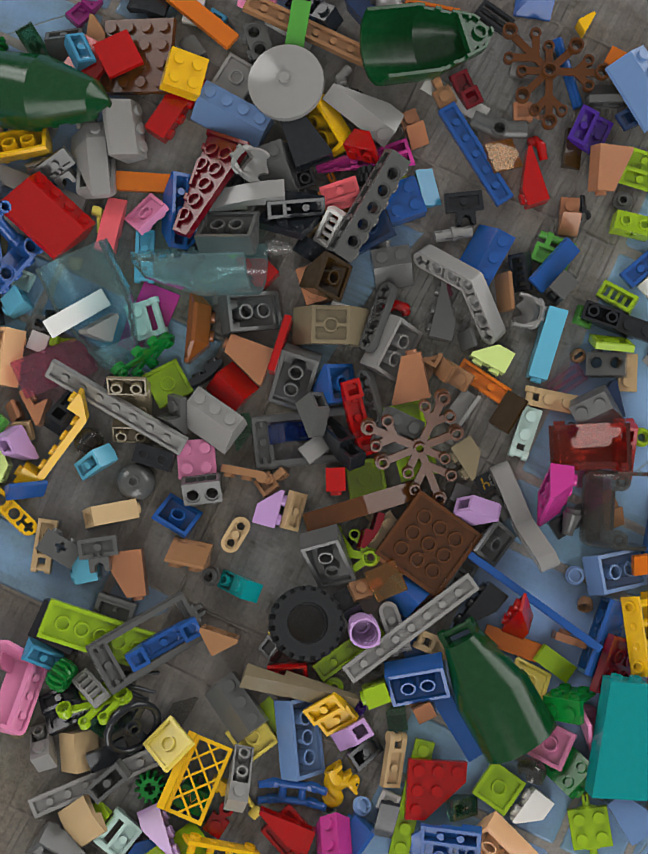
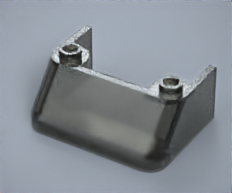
M590 468L583 473L581 493L582 517L579 530V538L583 544L613 550L646 551L647 547L637 543H628L627 535L623 531L613 530L615 491L627 490L631 485L632 476H648V472Z

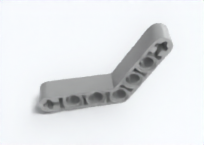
M430 244L414 254V263L419 268L462 291L479 334L486 344H494L505 334L506 329L484 275L479 270Z
M506 460L489 467V473L499 496L503 500L513 529L539 571L542 573L560 565L555 550L532 518L508 461Z

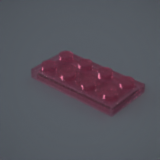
M83 335L10 363L25 399L60 386L45 377L53 359L60 361L83 376L98 371Z

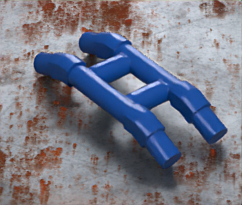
M276 777L257 781L258 789L279 787V795L278 793H269L257 796L258 805L285 803L303 805L323 812L327 808V804L320 802L316 798H306V790L324 796L327 795L328 788L321 786L319 783L313 781L295 782ZM287 788L299 789L298 797L287 796Z

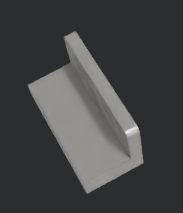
M468 390L466 392L461 391L449 408L455 412L456 420L452 423H445L448 425L457 423L462 426L481 397L473 395ZM452 413L447 415L448 419L453 417Z

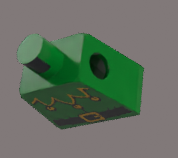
M201 773L197 774L194 779L196 787L206 783L205 777ZM188 779L181 786L183 793L193 789L192 783ZM205 787L197 790L201 801L207 799L210 795L209 789ZM195 791L184 795L187 806L198 803ZM181 797L175 799L171 806V809L176 811L185 808ZM200 805L189 809L191 817L199 820L202 814ZM187 811L181 812L188 816Z

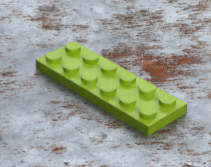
M51 598L36 637L87 653L86 645L125 622ZM136 626L107 644L117 662L130 667L124 655L144 640L156 634V632Z

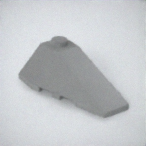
M336 83L331 85L322 98L359 129L370 131L373 140L382 147H385L395 134L404 117L390 103Z
M104 121L85 123L71 137V154L77 160L76 164L91 197L111 196L110 156L108 155Z

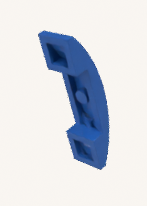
M195 616L185 619L152 635L124 656L132 671L136 672L149 665L152 659L183 642L188 643L201 636L199 632L200 626Z

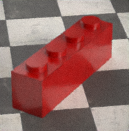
M171 93L166 94L144 125L146 131L166 144L168 140L173 139L176 128L184 123L189 109L192 110L194 108L195 102Z

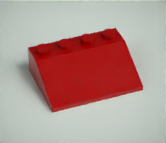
M40 171L26 178L2 199L9 201L11 204V211L4 215L53 260L85 240L96 224L89 215L82 211Z

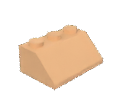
M0 327L1 387L18 388L21 379V365L24 361L23 351L27 342V331Z
M497 811L485 816L476 825L482 826L481 854H538Z

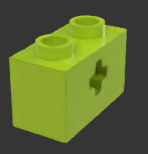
M618 209L612 215L608 233L646 242L648 240V216Z
M383 677L361 685L362 690L359 691L363 706L367 705L369 710L391 702Z

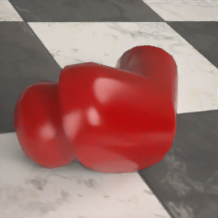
M535 135L527 139V146L532 145V147L537 149L539 161L548 159L545 142Z
M401 300L394 301L391 312L397 310L402 316H408L411 313L408 303Z

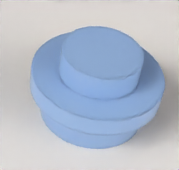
M574 565L566 569L565 579L568 583L578 585L583 582L585 574L581 567Z
M364 796L356 797L353 800L354 812L358 816H366L371 810L370 800Z

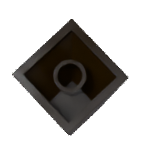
M324 251L305 268L299 287L324 298L341 302L353 266Z

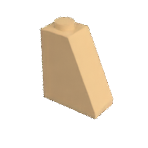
M135 498L86 508L82 510L85 528L88 529L139 518L141 513L140 504Z

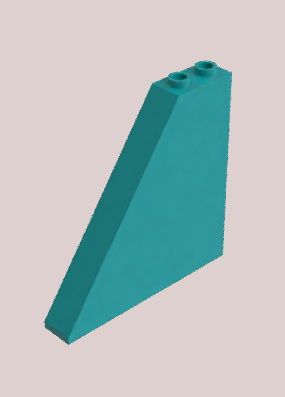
M611 673V675H603L584 788L592 798L648 801V684L642 680L641 676L631 674L629 677H624L621 674Z

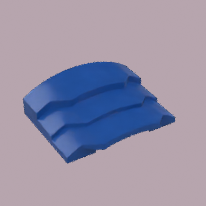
M421 823V829L411 835V854H481L482 826L462 824V827L445 824L439 826Z

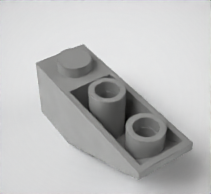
M239 744L234 746L225 791L224 810L243 813L248 803L254 747Z

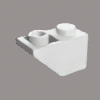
M531 785L530 788H526L522 793L521 801L513 805L509 817L515 824L540 821L549 813L554 806V802L535 786Z

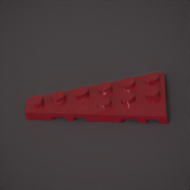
M207 129L206 142L202 143L201 156L196 160L188 183L190 185L189 191L183 197L185 200L183 208L179 209L173 226V231L176 234L188 239L191 238L235 173L231 168L232 158L230 153L234 152L238 144L242 146L245 144L251 145L249 142ZM246 151L238 158L237 163L239 165L246 157Z

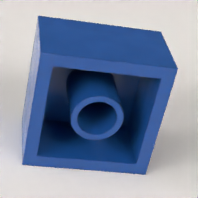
M415 175L399 181L398 189L391 195L388 200V206L384 209L393 227L426 216L427 208ZM378 187V194H380L382 187Z

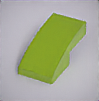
M546 644L541 646L533 660L565 683H567L577 668Z

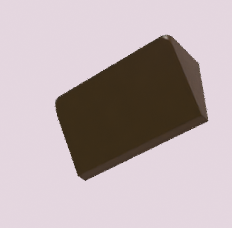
M567 128L564 136L560 168L579 170L582 150L567 139L571 128Z
M508 390L489 419V423L496 429L509 434L529 402Z

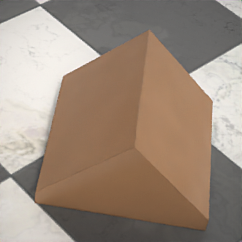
M203 624L199 630L211 656L237 644L241 635L207 624Z

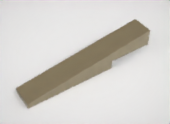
M249 663L243 672L239 685L240 688L315 703L335 692L346 700L353 709H355L360 700L359 695L286 670L284 675Z

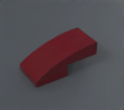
M467 68L448 77L466 110L484 102L478 86L473 84Z
M375 512L373 514L370 529H361L356 548L363 549L374 539L383 523L385 513Z

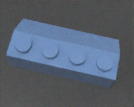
M642 45L629 51L607 66L605 71L641 129L646 133L648 132V51Z
M206 80L201 89L200 96L195 102L190 118L207 129L247 141L253 147L262 145L274 124V120L262 114L256 106Z
M287 697L274 700L282 780L298 782L323 774L325 771L321 729L318 725L313 726L302 712L303 709L314 703Z

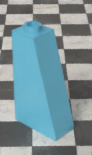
M549 306L545 312V321H541L538 327L525 376L530 378V382L541 384V382H545L548 379L568 310Z

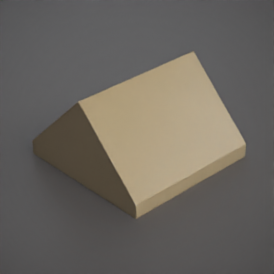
M98 728L69 730L59 733L62 772L79 774L91 770L85 755L89 751L100 748Z

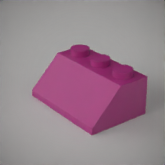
M550 464L538 491L537 525L539 527L558 515L563 506L567 505L568 496L572 495L573 486L577 484L578 476L575 474V466Z
M337 812L320 817L315 826L317 854H352L350 818Z

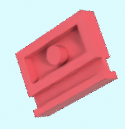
M355 175L319 187L321 195L325 197L326 210L328 206L333 205L341 210L351 207L360 192Z

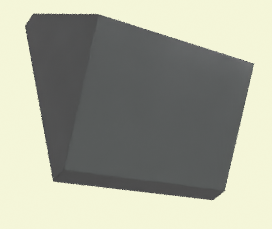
M500 521L491 522L481 533L483 536L472 552L495 567L517 536Z

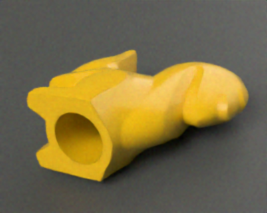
M341 759L327 766L324 771L323 782L324 786L328 788V793L326 796H322V800L330 808L338 807L342 804L344 800L342 790L348 787L355 795L358 794L357 789L360 777L357 774L352 775L351 768L343 771Z

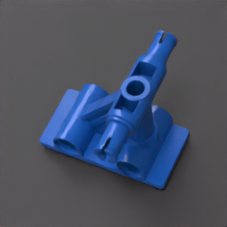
M7 200L0 202V234L8 242L7 253L3 257L0 245V294L2 295L10 290V284L13 281H17L23 275L22 271L25 267L28 268L35 262L34 257L44 252L30 238H25L20 232L18 233L3 218L5 213L11 211V204Z

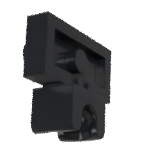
M482 190L444 194L445 213H455L456 227L461 226L463 218H467L471 226L476 225V211L484 209Z

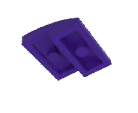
M583 104L567 139L590 155L592 145L605 143L614 123L599 116L600 112Z

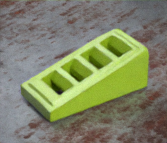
M606 279L595 295L627 315L632 313L639 301L638 296ZM610 287L611 290L609 291L608 295L604 296L603 294L605 293L607 288ZM615 291L618 292L613 300L610 299ZM623 295V300L621 303H618L619 298ZM627 300H631L628 307H625L624 305L626 304Z

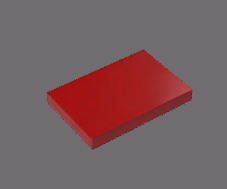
M287 314L283 317L267 367L269 374L274 376L282 350L293 325L292 316Z

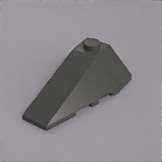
M50 821L41 828L25 854H86L65 830L61 829L59 824L51 823Z

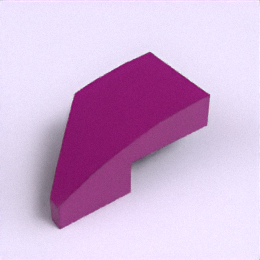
M81 0V2H78L65 13V17L75 27L81 28L88 22L89 15H95L101 8L103 0Z

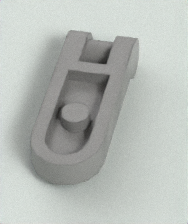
M385 601L379 606V615L385 633H388L400 624L402 619L396 604L393 602ZM410 642L395 652L393 656H398L399 653L404 651H412Z

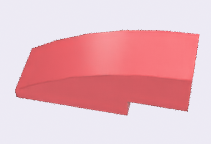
M108 198L95 244L97 251L117 254L119 237L122 236L127 200Z

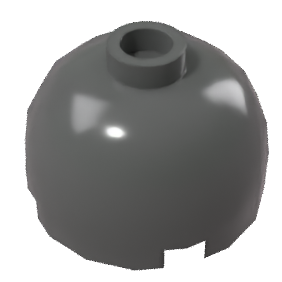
M129 464L122 468L118 474V490L128 500L135 498L136 501L145 500L155 490V474L144 464Z

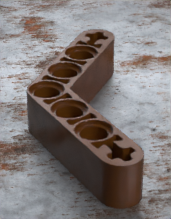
M413 481L304 513L302 516L307 532L411 502L414 496L410 494L408 486ZM413 487L411 491H416L418 487Z

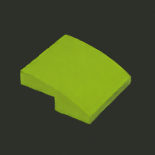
M634 147L631 158L618 182L619 184L648 192L647 151Z

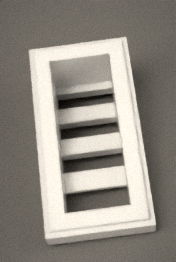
M334 205L328 206L313 240L327 248L347 213ZM329 221L335 223V226L331 225ZM325 228H328L329 230L332 231V233H329V232H327V231L324 230V229H325ZM323 234L324 236L328 237L329 239H328V241H327V240H325L324 238H322V237H320V236Z

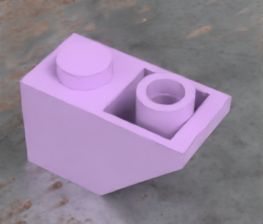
M22 425L9 426L0 433V451L3 455L23 461L37 460L39 458Z
M280 490L257 503L252 522L275 528L276 525L280 526L283 515L279 514L281 506L285 507L287 500L285 491Z
M470 495L456 499L453 514L469 526L499 521L502 506L500 503L476 495Z
M363 714L359 716L357 721L330 736L341 752L364 742L374 735V731Z

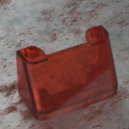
M626 418L613 419L614 422L565 424V421H553V425H549L550 464L575 466V470H616V467H618L622 471H632L630 422H626Z

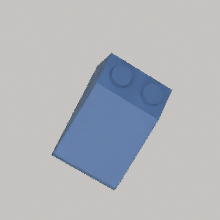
M641 547L582 557L588 594L607 595L648 585L646 575H632L631 555L641 554Z

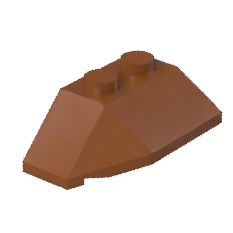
M190 286L184 362L186 364H191L208 350L215 337V331H212V323H216V312H213L212 306L194 286Z

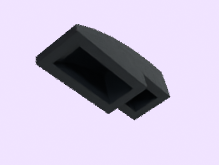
M328 418L325 435L322 438L331 452L348 471L364 466L366 453L354 443L355 436L334 418Z

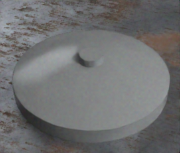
M291 44L278 45L262 53L254 62L248 76V90L254 105L262 114L277 121H292L310 113L319 103L325 85L323 70L317 58L307 49Z

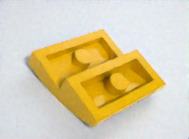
M335 692L302 711L313 726H319L326 737L352 724L359 718V715L351 705Z

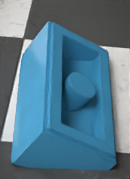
M83 32L65 34L64 46L75 69L81 71L96 63V58Z
M432 168L415 170L414 175L426 208L442 205Z
M29 637L21 660L51 670L55 662L64 658L65 655L63 651Z

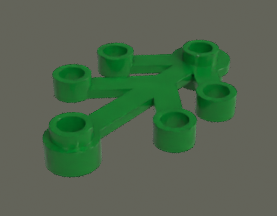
M164 332L159 337L151 336L146 342L149 347H141L139 345L134 347L131 354L135 359L126 365L122 361L117 362L113 365L110 372L114 376L126 377L129 373L128 370L137 365L131 371V375L133 377H141L144 374L142 368L145 364L150 369L157 367L159 364L157 358L164 349H170L174 345L175 336L169 332Z

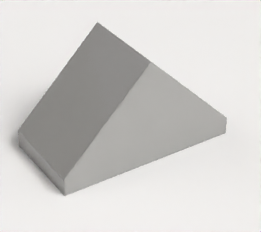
M109 313L79 329L78 332L100 342H112L119 315L118 313Z

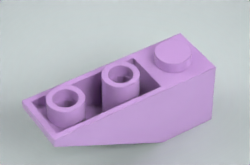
M157 803L137 812L141 831L165 854H181L178 845L173 839L175 831L168 821L170 819L169 812L157 808Z

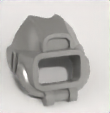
M238 144L234 152L230 153L232 170L248 182H259L258 178L260 175L269 174L267 159L270 157V154L267 151L248 144L243 146ZM246 151L249 158L240 168L237 160Z
M520 292L519 296L524 299L516 304V308L521 311V315L513 317L512 320L514 322L511 325L533 330L540 325L541 321H545L544 316L548 307L545 306V301L542 298H536L530 294Z

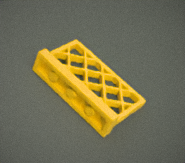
M189 730L188 735L195 745L173 767L156 807L202 826L233 749ZM202 740L208 744L209 751L199 755L197 745ZM219 749L228 751L224 760L216 761L214 751ZM211 753L215 764L204 768L200 757ZM198 759L201 770L191 774L188 766L191 761ZM216 766L218 776L209 782L205 771ZM203 772L207 783L196 787L192 776ZM190 778L193 789L183 793L180 786L181 782ZM208 785L210 795L207 799L201 801L197 790ZM195 791L198 803L187 806L184 795ZM181 797L185 808L179 811L171 809L173 801ZM200 805L202 811L199 820L192 818L189 809ZM187 811L188 816L181 812Z

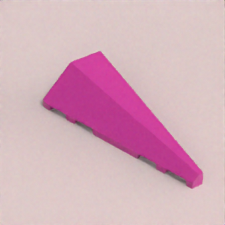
M406 138L390 143L385 147L377 148L379 157L384 149H394L410 161L409 166L416 165ZM345 155L317 165L316 169L318 173L352 171L364 165L375 166L376 164L352 160Z

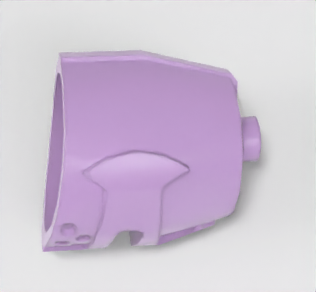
M359 612L349 617L348 635L354 645L365 649L380 645V628L372 614L368 615Z

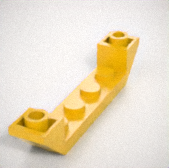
M80 388L77 393L73 391L67 399L70 402L67 409L76 414L70 422L71 428L68 431L65 429L59 437L61 440L59 444H54L48 452L50 456L47 460L43 458L38 467L28 460L23 466L19 464L13 473L16 475L13 480L14 483L44 480L86 424L89 418V411L83 388Z

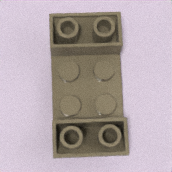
M345 305L293 308L292 344L297 346L324 344L360 347L359 342L369 317V309Z
M106 377L108 395H117L153 416L151 384L147 377ZM114 418L111 427L113 443H152L150 438Z

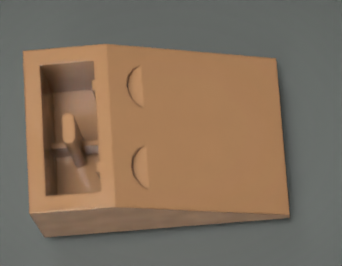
M175 536L164 561L169 562L168 566L180 568L188 566L189 571L200 572L210 566L214 544Z

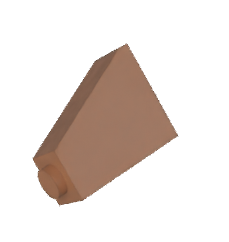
M605 143L592 145L590 148L588 192H595V196H606L608 192L615 191L631 158L634 147Z
M231 334L229 338L226 337L223 344L224 352L258 386L262 387L268 372L267 367L273 349Z
M416 349L405 351V355L401 356L392 400L393 406L431 398L432 395L422 351L417 352Z
M144 548L119 551L118 555H111L112 570L110 571L126 598L132 597L133 601L143 600L144 596L149 595Z

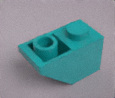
M223 569L217 587L240 599L257 603L263 585L250 578Z

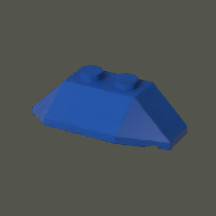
M177 171L171 172L163 193L162 202L168 206L169 210L162 218L161 232L169 247L188 250L196 242L194 238L196 231L188 239L176 234L173 231V226L179 209L183 208L185 202L183 197L189 191L190 185L188 183L191 174Z

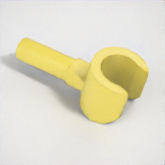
M94 205L91 215L97 217L98 233L104 209Z
M248 797V804L251 807L248 814L252 819L256 820L260 816V807Z

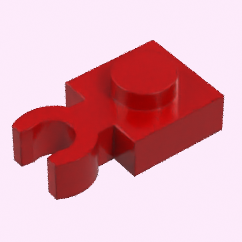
M224 801L219 806V813L213 810L202 828L218 840L230 822L226 817L233 814V811H225L223 809Z

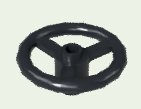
M147 700L125 704L115 711L107 721L103 733L104 744L108 750L119 756L132 755L145 748L143 745L144 741L162 723L161 712L158 707ZM145 709L151 711L154 718L152 729L148 735L141 729L142 723L139 720ZM117 723L119 728L113 731L114 725ZM124 734L128 737L135 735L141 740L138 744L125 748L118 747L113 743L114 740Z

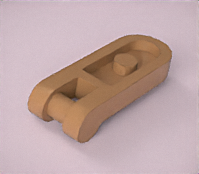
M226 464L221 465L220 472H224L223 476L235 478V475H240L242 480L252 481L253 478H256L259 483L272 484L274 481L271 473Z

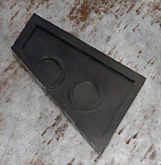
M264 211L259 216V229L303 240L322 221L323 217L319 215L268 219L267 211Z

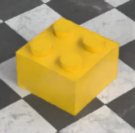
M172 46L167 56L159 89L195 102L201 93L209 59Z

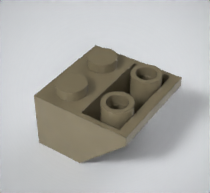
M471 435L447 449L451 457V464H456L459 469L457 470L458 475L467 482L473 481L476 478L481 454L480 449Z

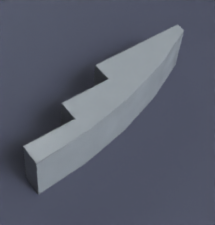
M284 179L245 183L224 188L209 212L248 210V206L266 205V201L285 200Z

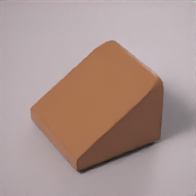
M12 399L6 404L5 408L11 422L20 421L25 418L19 401Z

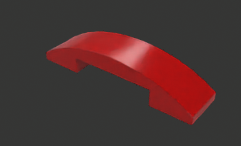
M360 378L341 382L343 407L350 433L355 436L354 443L366 453V456L377 453L370 448L372 435H365L360 428L361 421L367 418L362 399L364 393ZM370 425L365 428L367 431L371 430ZM373 444L372 447L377 448L378 445Z

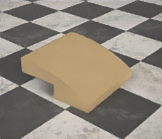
M89 794L83 795L58 812L64 829L80 848L108 831L102 813H95Z

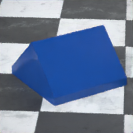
M170 493L151 518L185 539L189 537L203 512L195 507L184 506L182 499Z
M400 571L395 572L379 590L388 601L396 604L399 612L405 618H408L430 595L429 592Z

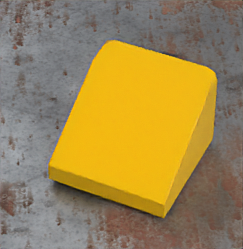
M595 11L578 19L575 30L581 39L596 15Z

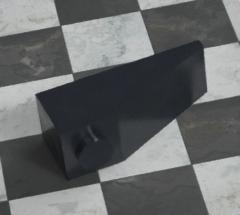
M285 190V200L266 201L268 219L325 214V197L323 195Z
M69 390L52 406L44 418V426L58 436L70 425L71 420L76 415L67 409L70 403L67 399L72 394Z

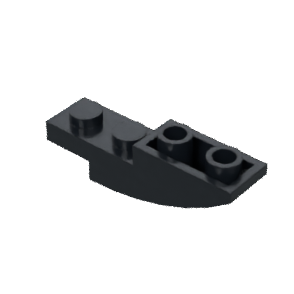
M586 300L581 319L614 334L648 343V321Z

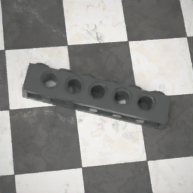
M384 149L326 248L328 251L349 263H352L358 257L359 249L368 240L369 232L378 223V217L388 206V200L391 195L398 189L400 179L408 172L409 160L394 149ZM389 169L392 172L390 177L387 175ZM381 185L382 191L378 194L377 189ZM371 202L372 208L370 211H368L367 207L368 204ZM361 219L362 225L360 228H358L357 224L358 221ZM352 236V243L348 245V238Z

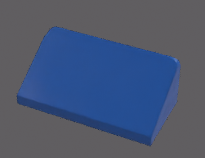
M41 480L5 485V499L17 500L42 497L45 495L48 481Z

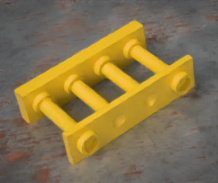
M648 591L640 592L641 599L640 596L620 598L631 674L648 677Z
M195 832L182 834V838L188 845L186 854H194L196 847L207 848L205 854H214L215 850L225 851V854H261L256 845L245 842V844L202 837V835Z

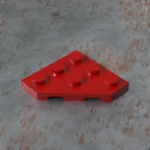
M408 758L404 819L425 821L466 783L467 762L462 760Z

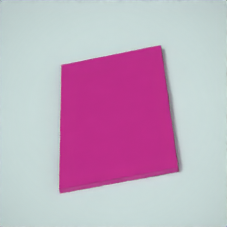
M144 282L136 303L159 296L160 310L165 327H168L180 295ZM149 306L147 311L154 331L158 329L152 306ZM128 320L118 345L130 350L138 345L143 347L144 341L136 342L130 320Z

